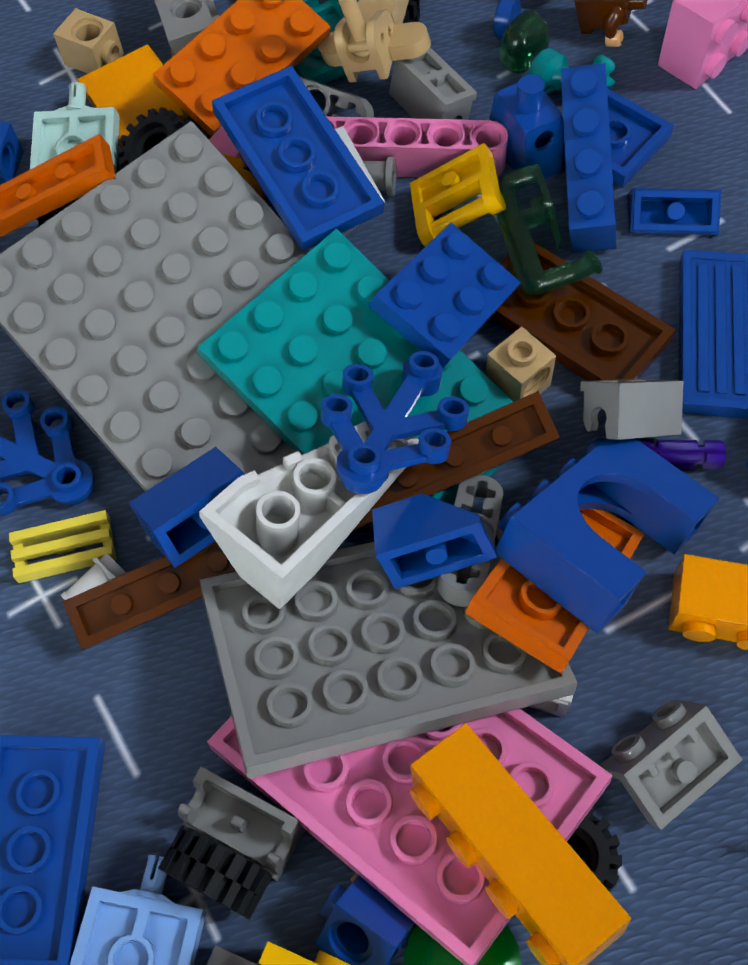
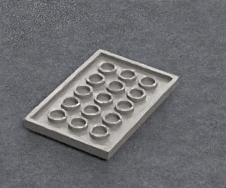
M500 520L498 522L494 548H496L503 534V531L499 529ZM374 542L336 550L320 570L281 609H278L244 581L237 572L200 579L202 597L247 779L574 695L578 682L569 663L562 674L466 615L467 607L455 606L445 601L438 590L439 576L395 589L375 556ZM498 555L497 558L491 560L489 574L501 559ZM471 566L460 569L459 577L456 580L457 583L467 584Z

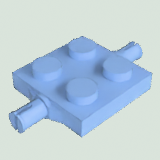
M148 855L140 890L132 889L117 892L92 886L70 965H194L207 911L176 904L168 897L162 895L167 873L161 871L158 867L164 857Z

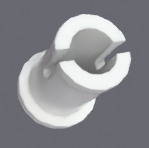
M107 553L100 560L95 556L92 559L95 564L66 592L64 591L61 596L64 600H67L126 574V572Z

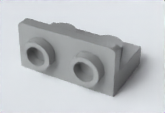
M674 700L664 704L654 712L652 716L653 722L638 734L628 735L618 741L611 750L613 755L601 764V767L611 773L613 778L621 781L648 823L659 830L667 826L743 760L706 705L683 700Z

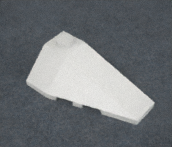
M363 422L354 426V428L365 443L371 430L367 423ZM333 435L330 437L328 444L301 455L297 451L283 457V464L257 475L254 470L238 477L201 509L199 516L238 575L278 609H281L320 570L406 467L391 470L388 479L373 493L359 494L352 492L342 484L337 474L336 461L342 449ZM409 437L392 441L388 449L418 444L419 439Z

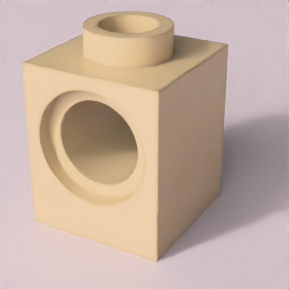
M77 8L73 10L53 33L64 65L87 74L122 57L124 54L114 22Z
M521 326L487 354L486 376L513 402L537 391L541 394L551 386L556 355Z

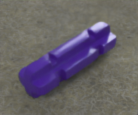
M637 439L678 469H696V464H701L702 469H720L726 460L725 444L720 440H703V445H698L697 440H656V444H651L649 439Z

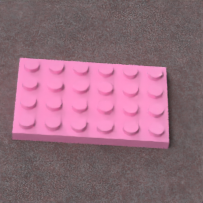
M521 709L466 722L566 841L570 839L611 782L613 776L611 773ZM232 715L207 741L213 752L285 813L298 819L300 826L462 964L477 965L510 919L505 918L489 898L485 887L490 884L476 864L470 868L462 864L446 840V837L451 834L438 816L429 820L418 808L409 792L414 787L410 765L465 723L247 779Z

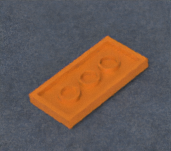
M237 0L153 74L154 83L212 137L222 126L213 113L212 100L291 65L294 68L329 37L331 26L303 0Z
M598 509L580 510L583 518L596 534L626 557L631 558L643 538L644 532L610 512ZM502 558L473 596L465 611L466 615L560 674L564 671L589 629L587 625Z

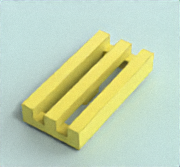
M106 510L9 533V542L13 545V550H10L11 560L15 563V568H12L13 578L19 584L91 567L95 564L92 561L95 556L100 560L106 553L114 561L116 560L111 521ZM101 542L103 544V547L27 564V560L55 553L60 555L75 551L76 548Z

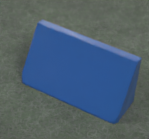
M632 188L628 193L629 233L719 235L722 190Z

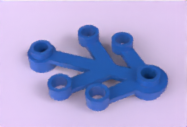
M418 351L413 353L404 362L401 386L386 410L383 409L372 390L373 371L369 367L361 364H352L343 370L342 390L353 398L371 430L365 443L351 423L352 401L341 394H331L322 400L320 419L325 426L331 428L342 449L337 457L336 471L342 484L348 490L359 494L373 493L388 479L391 470L426 462L440 464L448 459L451 437L444 430L458 431L466 426L469 414L468 403L458 397H445L440 400L437 411L407 417L419 397L434 395L440 389L443 368L439 363V359L434 354L427 351ZM420 435L418 444L388 449L392 441Z
M13 389L7 392L2 398V407L12 419L17 444L0 437V459H2L0 461V495L8 494L7 499L0 504V516L12 513L17 507L47 498H53L56 502L66 505H78L87 500L93 491L95 477L86 462L75 459L70 436L73 423L66 410L58 406L50 407L40 417L42 428L52 438L55 462H52L40 456L32 419L35 405L31 397L23 389ZM25 401L21 407L12 409L15 403ZM63 419L60 425L50 427L54 420ZM28 473L41 478V480L14 489L9 484L1 482ZM76 475L71 483L62 484L68 477Z

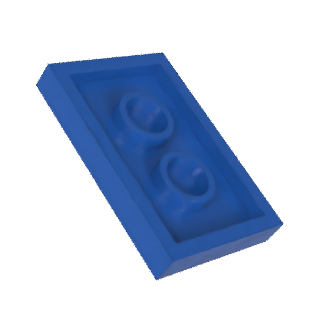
M450 223L374 296L369 307L417 349L437 356L439 363L444 369L511 296L521 282L453 223Z

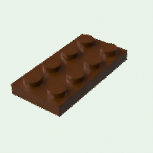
M527 237L500 263L521 283L490 318L513 333L522 326L556 355L557 362L586 381L639 379L673 340L676 329Z

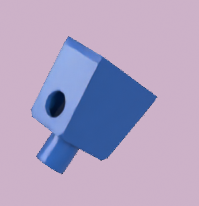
M534 74L524 75L519 79L518 83L499 90L494 95L489 120L497 121L507 129L506 162L525 188L559 174L563 169V116L545 93L544 80Z

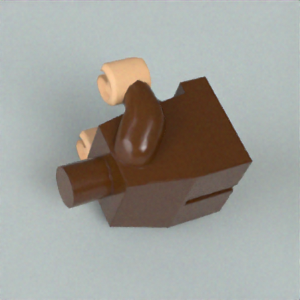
M575 0L581 34H592L593 29L602 28L605 32V46L620 47L624 35L622 30H617L618 27L628 23L632 10H645L647 0Z

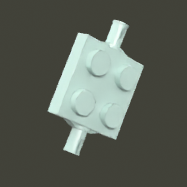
M74 82L70 83L67 106L54 111L34 112L30 169L100 134L110 145L114 171L117 173L120 116L115 107L92 108L86 106L87 86L80 82H76V85Z

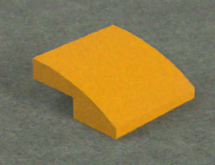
M148 44L77 79L78 82L87 86L86 98L94 108L115 107L120 116L119 147L124 146L120 142L121 136H128L130 134L126 129L127 126L131 123L135 127L139 123L136 117L143 114L147 118L148 110L154 108L159 112L160 107H163L168 111H174L183 121L188 119V114L183 113L182 109L154 83L153 74L163 64Z

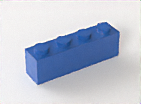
M606 63L561 69L568 218L572 253L617 249Z

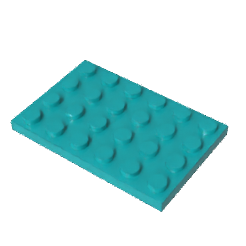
M336 228L201 343L197 348V354L294 452L299 451L303 455L328 444L330 437L334 435L331 428L325 426L320 419L321 402L326 396L341 394L348 397L353 403L351 420L353 426L365 422L353 398L342 390L343 370L347 366L361 364L373 371L372 390L383 409L386 410L401 386L404 362L413 353L420 350L369 307L374 296L390 280ZM460 350L444 367L439 391L431 396L419 397L407 417L437 411L440 400L450 396L461 398L468 403L469 414L467 422L508 405L513 401ZM500 466L480 475L490 477ZM459 484L431 497L454 505ZM372 522V523L368 524V526L373 530V522Z

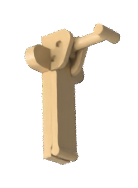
M338 0L344 17L337 23L335 31L331 32L329 37L318 46L325 64L330 67L342 66L350 83L357 82L360 71L376 70L380 80L388 79L392 61L414 59L424 55L431 46V40L427 27L423 23H403L409 0H359L358 2L357 0Z

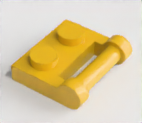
M485 143L410 183L416 230L420 241L425 247L450 223H453L459 229L488 213L494 216L506 210L505 200L499 188L493 154ZM479 194L482 195L480 198L434 221V218L436 216L447 212L448 210L458 206L459 204Z

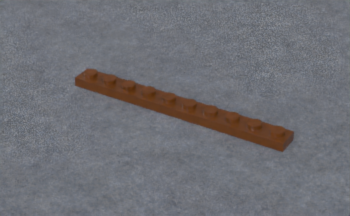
M539 391L469 421L461 430L447 431L451 437L448 459L440 464L426 462L406 467L353 531L373 522L372 509L421 493L431 497L557 441L560 436ZM215 541L176 568L164 556L62 601L79 644L82 650H85L203 598L200 579L236 572V570Z

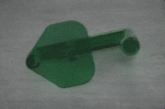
M532 163L513 170L501 179L499 188L505 200L506 210L496 214L516 277L521 282L519 286L524 293L528 295L542 294L582 280L594 273H602V264L590 249L585 250L584 256L543 271L529 229L546 223L556 251L562 250L563 244L553 203L538 163ZM534 184L538 196L529 199L530 208L521 210L515 191Z

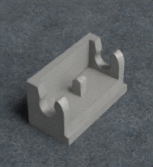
M429 48L424 55L418 58L394 61L389 95L412 118L454 119L456 117L458 120H468L472 102L476 100L478 93L433 49Z
M658 379L581 381L580 391H584L583 421L585 428L588 432L597 431L599 425L598 412L602 408L607 417L605 423L607 439L622 440L680 435L682 429L684 381Z
M200 767L193 779V786L196 788V792L188 805L181 803L178 808V817L184 821L182 825L211 838L213 841L226 846L231 851L257 864L273 875L272 879L278 882L305 831L300 826L299 820L209 770Z

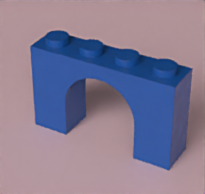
M598 437L590 444L580 461L572 458L564 465L553 483L547 479L544 480L535 489L526 505L522 506L520 503H516L508 510L499 524V529L503 531V534L495 550L499 557L598 634L626 605L647 572L596 534L587 524L580 510L598 509L616 514L631 522L675 555L698 531L719 500V497L636 438L603 440Z

